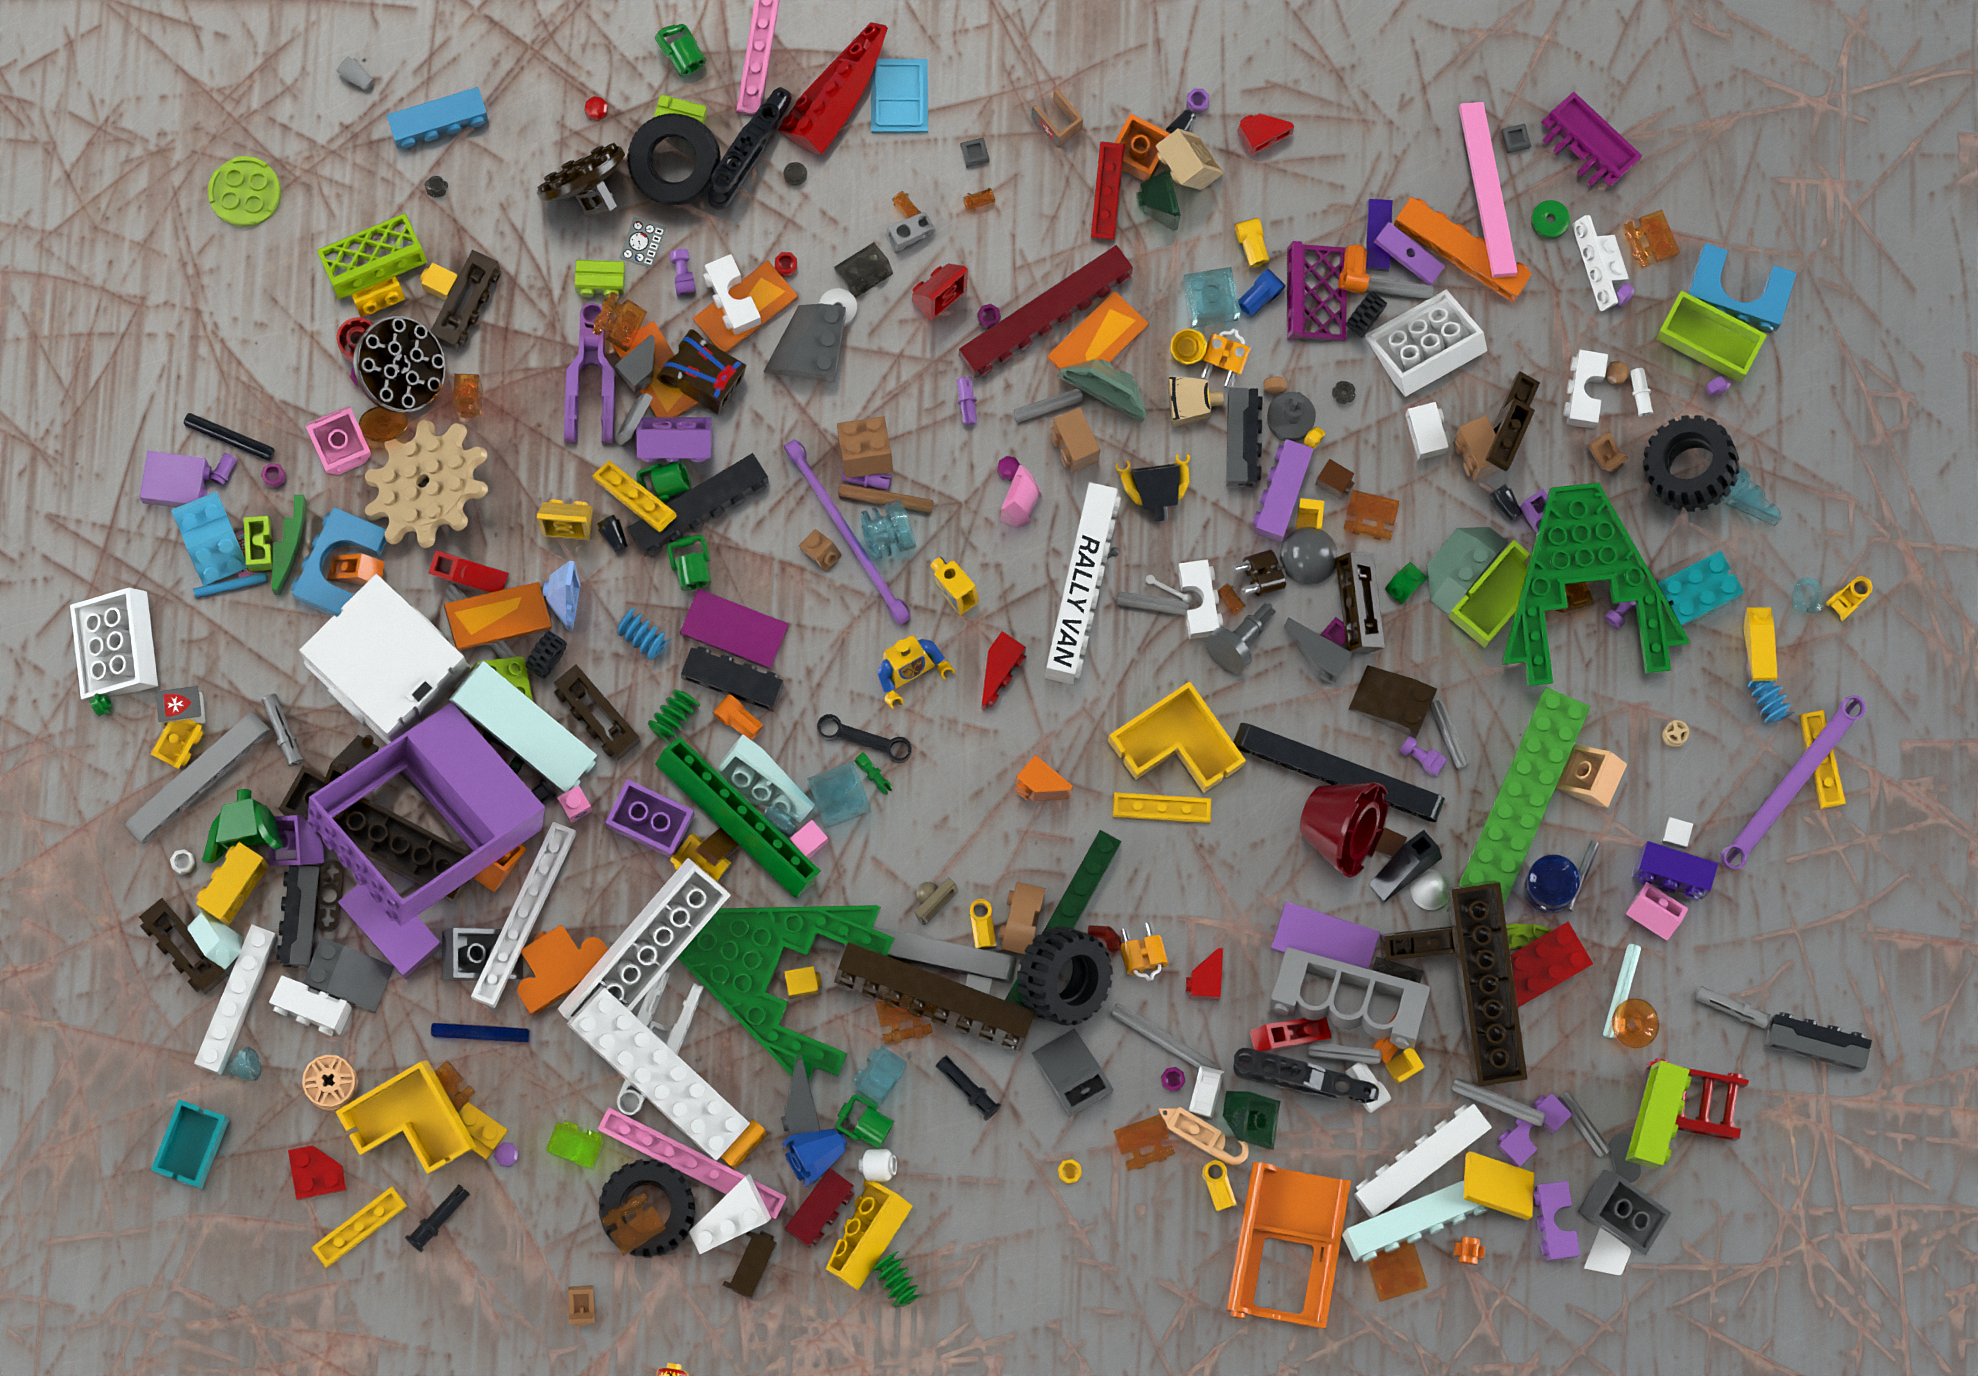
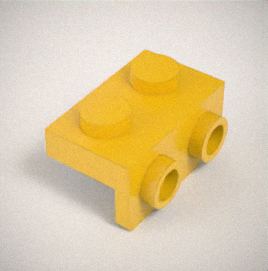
M396 276L351 295L361 318L405 300Z
M191 719L167 722L150 754L177 769L181 765L185 766L191 756V753L188 752L192 744L197 745L203 735L201 731L202 725Z
M690 834L679 851L671 857L670 861L674 863L675 869L678 870L689 858L718 882L731 862L724 858L716 866H713L696 852L699 845L704 841L696 834Z

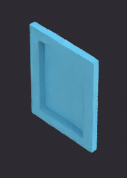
M877 59L871 74V133H928V59Z

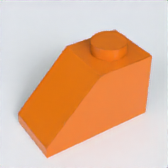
M362 553L332 556L327 579L364 586L375 574L381 578L383 577L384 561Z
M520 844L475 875L474 879L495 892L509 877L527 848Z

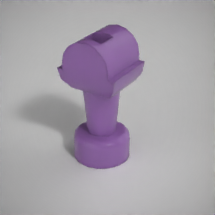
M677 249L669 253L670 260L673 264H676L677 276L675 277L677 296L695 293L693 273L688 272L686 262L689 260L688 250Z
M1636 602L1620 603L1616 611L1610 610L1606 614L1605 619L1612 626L1620 629L1625 623L1623 617L1632 608L1636 607Z
M1409 736L1399 752L1405 756L1412 754L1423 763L1422 766L1426 773L1437 777L1439 771L1447 763V759L1433 749H1429L1427 752L1416 746L1417 740Z

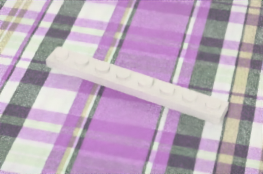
M555 822L552 823L471 995L472 1000L493 1008L496 1007L521 950L576 836V830Z

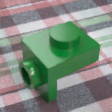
M1409 562L1391 579L1385 590L1400 604H1403L1428 577L1413 563Z

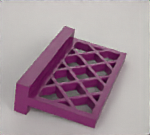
M1292 241L1287 247V340H1297L1298 338L1331 341L1346 340V290L1340 288L1334 290L1325 281L1332 274L1339 279L1344 269L1345 247L1302 244V241ZM1305 251L1313 252L1319 260L1311 266L1305 259ZM1330 253L1340 254V264L1336 267L1325 258ZM1321 261L1331 271L1324 278L1314 269ZM1309 272L1319 281L1312 289L1305 282V276ZM1321 284L1331 294L1324 301L1314 292ZM1309 295L1319 304L1312 312L1305 306V299ZM1332 297L1340 303V310L1336 313L1325 304ZM1321 307L1331 317L1324 324L1314 315ZM1309 318L1319 327L1315 333L1305 332V322ZM1334 320L1340 326V334H1332L1325 326Z

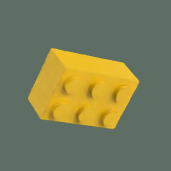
M238 842L236 847L234 845L230 847L225 855L226 861L222 867L218 866L211 875L212 881L208 887L204 886L196 897L198 900L196 904L202 911H205L227 927L270 867L263 857Z

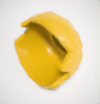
M1190 328L1182 329L1175 333L1171 340L1170 351L1175 360L1182 364L1193 365L1201 361L1206 354L1207 342L1200 331Z

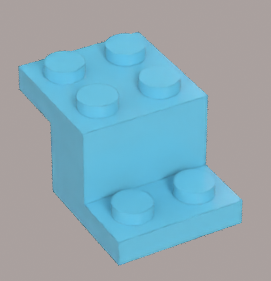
M217 491L171 510L203 586L247 569L246 558Z

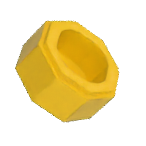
M1318 426L1314 427L1305 436L1303 445L1315 449L1324 438L1325 431Z
M1073 1159L1064 1160L1057 1169L1059 1179L1066 1184L1077 1183L1082 1175L1081 1165Z

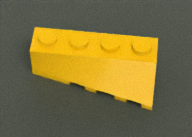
M864 1179L862 1184L865 1187L862 1195L857 1196L854 1202L856 1207L851 1219H847L844 1225V1237L837 1241L826 1267L827 1271L856 1290H859L865 1282L867 1276L913 1207L896 1192L875 1181L869 1182Z

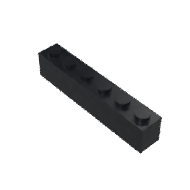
M751 453L667 503L666 505L675 511L677 517L660 533L643 519L628 527L629 533L644 557L648 554L653 556L659 553L665 544L683 538V534L690 529L695 531L701 528L707 519L711 517L715 519L725 512L724 509L732 504L737 506L743 503L747 495L763 491L767 487L766 484L769 483L768 476L755 455Z

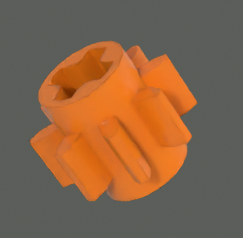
M1462 1237L1461 1243H1455L1454 1256H1459V1263L1477 1265L1478 1259L1484 1258L1485 1246H1480V1239Z

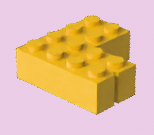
M1190 681L1111 733L1108 738V742L1120 759L1124 757L1123 763L1135 780L1176 754L1203 793L1222 782L1223 777L1227 778L1244 767L1246 762L1243 755Z
M428 1060L420 1061L335 1111L346 1131L358 1128L359 1131L350 1134L349 1137L359 1155L370 1152L404 1132L427 1174L440 1169L452 1162L453 1159L477 1147Z

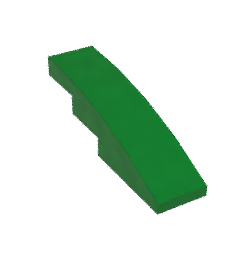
M294 495L293 518L283 519V542H273L272 591L274 595L281 594L291 574L300 548L307 502L304 495Z

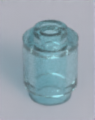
M770 805L762 814L785 837L791 838L798 827L795 825L796 819L778 807L774 808Z

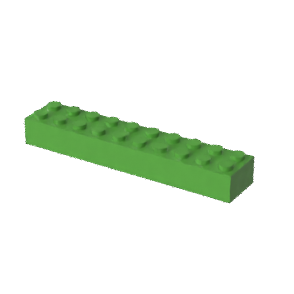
M1545 687L1458 886L1493 880L1498 881L1501 884L1503 906L1505 905L1591 706Z

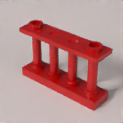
M1656 1058L1647 1064L1646 1069L1651 1070V1066L1659 1061L1668 1063L1669 1061ZM1690 1069L1688 1076L1704 1080L1699 1115L1695 1120L1686 1118L1684 1104L1682 1114H1677L1675 1124L1678 1125V1130L1731 1141L1740 1139L1741 1128L1735 1127L1733 1118L1738 1087H1746L1749 1080L1742 1079L1743 1075L1738 1073H1728L1726 1076ZM1714 1082L1728 1085L1724 1117L1720 1124L1710 1123L1711 1119L1708 1118ZM1684 1090L1682 1100L1686 1103L1687 1091Z

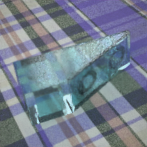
M1741 466L1740 473L1736 474L1738 478L1736 485H1730L1731 493L1727 497L1723 495L1720 499L1730 507L1776 526L1782 519L1780 510L1775 504L1768 502L1763 489L1759 485H1754L1749 479L1748 471Z

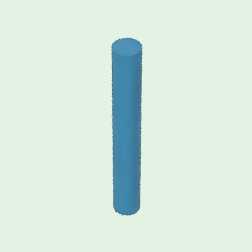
M264 572L193 588L195 598L268 581Z

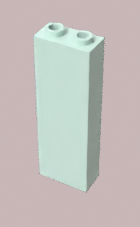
M480 661L449 698L453 704L561 793H566L578 786L581 782L578 779L583 772L588 773L596 763L594 758L597 754L484 661Z

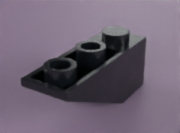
M1422 830L1401 847L1369 883V886L1383 902H1386L1442 859L1439 846L1425 830Z

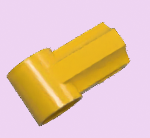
M1257 217L1235 223L1236 236L1239 243L1243 245L1249 268H1256L1269 263L1260 219Z
M977 899L972 902L969 912L975 948L982 950L995 948L997 946L991 904L985 899ZM978 906H983L987 909L988 913L984 917H978L974 914V909Z
M1217 1160L1205 1164L1202 1169V1177L1206 1181L1215 1210L1219 1211L1237 1205L1227 1177L1226 1166ZM1214 1165L1220 1169L1221 1174L1218 1179H1213L1209 1176L1208 1169L1210 1166Z

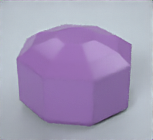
M1194 88L1187 94V107L1192 112L1202 113L1209 107V94L1204 89Z
M1627 282L1616 292L1618 299L1616 305L1619 307L1628 303L1634 293V287Z
M1723 375L1707 383L1705 388L1710 396H1716L1727 391L1731 383L1727 376Z
M502 1142L495 1148L494 1158L500 1166L511 1167L518 1161L519 1151L513 1143Z

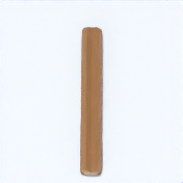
M843 483L840 484L838 496L841 498L929 514L932 513L934 505L931 499Z

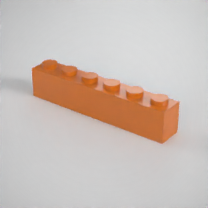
M1410 197L1395 219L1394 226L1404 234L1513 303L1532 275L1526 265L1517 262L1518 273L1516 276L1493 278L1485 239L1474 237L1468 233V229L1463 225L1452 223L1440 211H1433L1422 199Z

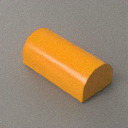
M754 1119L749 1121L750 1124L720 1156L733 1170H736L767 1136L766 1130Z

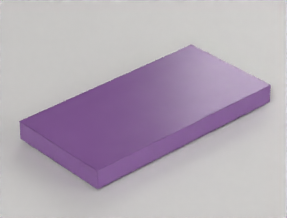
M1285 902L1271 949L1285 954L1286 948L1289 947L1369 969L1380 932Z

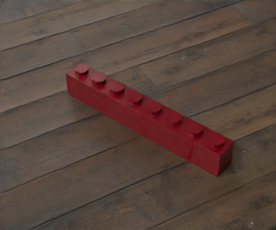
M1115 245L959 348L958 356L974 378L979 375L982 377L986 376L994 369L993 366L1001 362L1003 364L1013 357L1014 352L1019 349L1021 351L1027 349L1033 344L1032 340L1038 336L1041 338L1045 337L1053 330L1052 327L1060 323L1062 325L1072 318L1073 313L1078 310L1081 312L1092 305L1091 301L1097 297L1101 299L1107 296L1115 285L1119 284L1121 286L1131 279L1130 275H1132L1133 266L1120 248Z

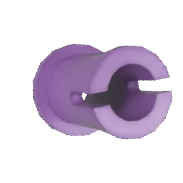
M223 453L215 471H211L210 474L212 476L210 479L219 485H224L225 482H228L229 479L227 477L237 459L228 453Z

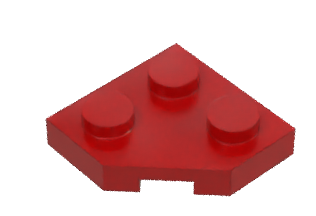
M313 1145L288 1150L296 1200L347 1191L343 1166Z

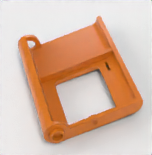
M1252 1163L1226 1309L1231 1312V1317L1245 1319L1246 1315L1326 1329L1351 1180L1281 1169L1267 1163ZM1267 1238L1313 1247L1303 1312L1300 1314L1258 1307L1254 1304L1263 1245Z

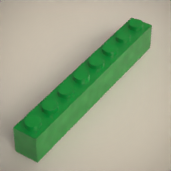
M680 736L664 748L655 765L790 894L797 899L813 884L821 870Z

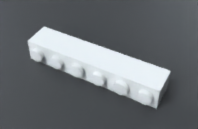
M251 924L194 1062L197 1067L222 1076L278 940L275 933Z
M1466 1104L1454 1112L1456 1117L1448 1122L1445 1119L1434 1127L1437 1131L1430 1137L1427 1134L1423 1135L1415 1142L1416 1148L1410 1152L1405 1149L1395 1157L1397 1160L1395 1164L1391 1167L1385 1164L1375 1172L1377 1174L1375 1179L1370 1182L1367 1178L1356 1186L1358 1192L1353 1196L1370 1218L1376 1217L1492 1128L1475 1104L1469 1108Z

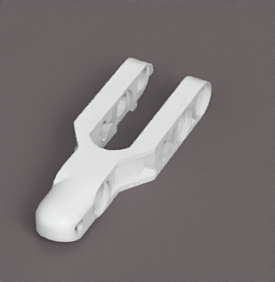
M664 972L648 990L637 1016L647 1027L654 1016L670 974L668 972ZM693 982L689 995L682 1004L683 1008L677 1023L674 1024L666 1044L677 1055L704 990V986H699ZM625 1079L617 1100L618 1108L624 1115H636L642 1109L646 1097Z

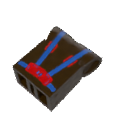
M690 329L679 344V353L666 362L657 375V379L664 385L679 388L682 393L718 415L742 381L747 365L714 345L706 343L698 332Z

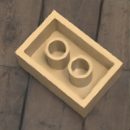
M1176 129L1155 145L1159 151L1157 156L1164 165L1168 164L1172 172L1170 175L1178 185L1181 183L1184 186L1203 190L1224 174L1197 134Z

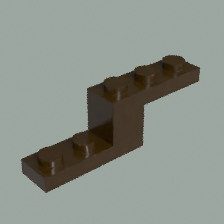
M1521 371L1515 375L1492 427L1496 436L1485 459L1505 472L1510 468L1535 412L1530 405L1540 382Z

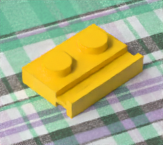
M466 1102L458 1115L477 1146L472 1150L488 1160L508 1130L475 1106Z

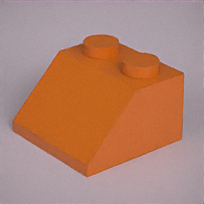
M1034 755L1016 776L1015 781L1016 792L1023 799L1027 800L1030 798L1033 802L1069 799L1073 789L1069 782L1037 755Z

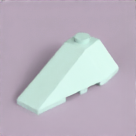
M743 734L716 768V771L744 798L751 800L750 803L757 806L760 803L770 807L773 812L801 823L815 806L760 746Z

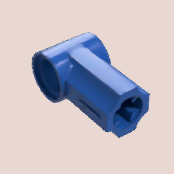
M1267 269L1257 278L1254 286L1237 301V304L1244 313L1252 317L1269 300H1274L1284 290L1286 285L1270 269Z

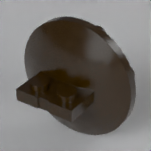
M611 143L606 147L601 145L590 152L591 155L564 163L561 166L563 170L558 173L554 171L544 177L545 182L537 187V195L540 200L553 201L576 196L586 216L613 210L617 205L614 202L612 192L607 189L603 180L617 168L624 158L625 153L622 147L616 146L615 143Z
M403 316L386 317L371 324L357 341L353 357L355 376L361 390L378 407L394 413L414 412L431 403L440 392L445 378L444 354L434 334L420 322Z

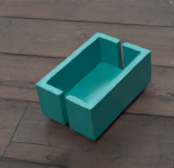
M1721 550L1657 583L1668 604L1671 601L1673 602V605L1670 607L1682 628L1733 603L1744 594V590L1735 574H1728L1731 567Z
M178 1099L151 1171L202 1190L229 1119L219 1113L205 1108L203 1110L199 1106Z

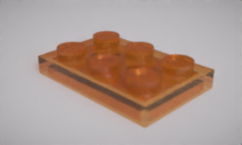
M1407 1241L1399 1243L1400 1247L1389 1253H1386L1385 1250L1376 1253V1258L1367 1261L1379 1302L1428 1288L1414 1242L1410 1244Z

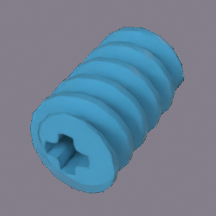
M631 608L619 622L617 634L619 636L625 635L626 642L633 640L632 646L634 648L640 647L641 654L648 652L647 658L653 660L665 650L671 638L664 641L665 632L656 635L658 627L655 625L649 629L650 620L641 623L642 614L640 613L634 617L635 608Z
M1751 680L1747 687L1749 689L1756 688L1751 694L1752 697H1760L1756 705L1765 706L1760 713L1762 715L1769 714L1765 719V723H1776L1795 713L1787 712L1791 703L1783 704L1782 702L1787 695L1778 694L1783 688L1782 685L1774 686L1773 684L1776 681Z

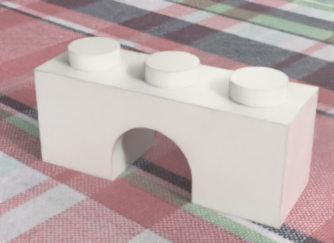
M727 255L706 264L703 278L707 287H712L715 295L712 297L717 308H722L725 316L722 319L727 330L732 329L734 335L761 325V317L751 296L742 300H736L728 294L732 286L741 283V274L732 255Z
M1579 350L1577 356L1572 357L1570 371H1574L1573 380L1569 379L1567 393L1571 394L1570 402L1565 403L1563 416L1567 417L1566 425L1590 429L1596 428L1599 421L1601 400L1589 397L1584 390V385L1590 382L1600 384L1603 382L1608 354Z
M1208 559L1179 563L1178 575L1181 593L1195 592L1200 595L1203 601L1199 608L1187 610L1185 617L1189 639L1208 637L1216 628L1223 627L1222 615L1217 613L1215 605L1219 604L1217 589L1213 590L1212 581L1215 580L1214 568L1209 566Z

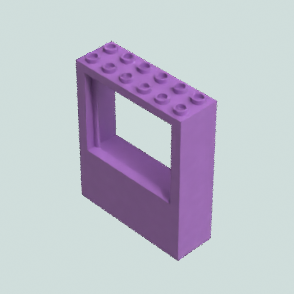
M451 702L309 797L307 822L314 832L318 831L321 834L325 845L330 850L334 849L338 854L341 864L353 871L356 881L360 885L366 886L373 901L377 904L380 903L385 908L387 917L391 921H396L401 927L541 831L545 806ZM401 771H404L473 850L471 854L405 899L398 895L332 819Z

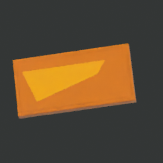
M767 260L728 292L736 300H742L751 296L761 317V325L734 335L732 329L727 330L722 319L725 316L722 308L718 309L715 302L694 316L693 321L715 347L728 353L798 299V295Z
M1114 291L1047 355V359L1060 371L1062 368L1093 359L1097 361L1102 359L1110 363L1148 327L1149 323Z
M652 321L613 343L612 347L620 360H622L651 334L653 335L656 343L654 377L652 378V383L646 389H639L642 395L647 393L653 397L649 407L655 417H679L700 405V403L682 393L679 388L664 385L657 379V375L663 366L675 354L656 323Z
M539 582L444 603L454 644L458 651L552 628Z

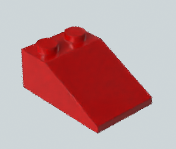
M950 263L946 264L943 268L939 266L931 273V278L925 283L921 281L913 288L912 301L930 321L967 291L968 269L965 266Z

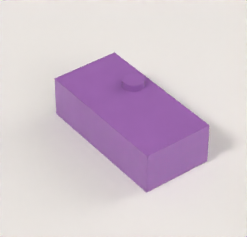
M356 885L338 901L341 908L405 980L442 948L441 942L418 916L401 927L396 921H391L385 913V908L380 903L377 904L373 901L365 885Z

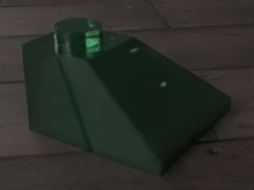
M1170 170L1141 183L1139 192H1136L1138 206H1143L1144 214L1175 231L1178 230L1181 214Z
M1226 1091L1223 1117L1237 1140L1268 1150H1274L1281 1101L1249 1091Z

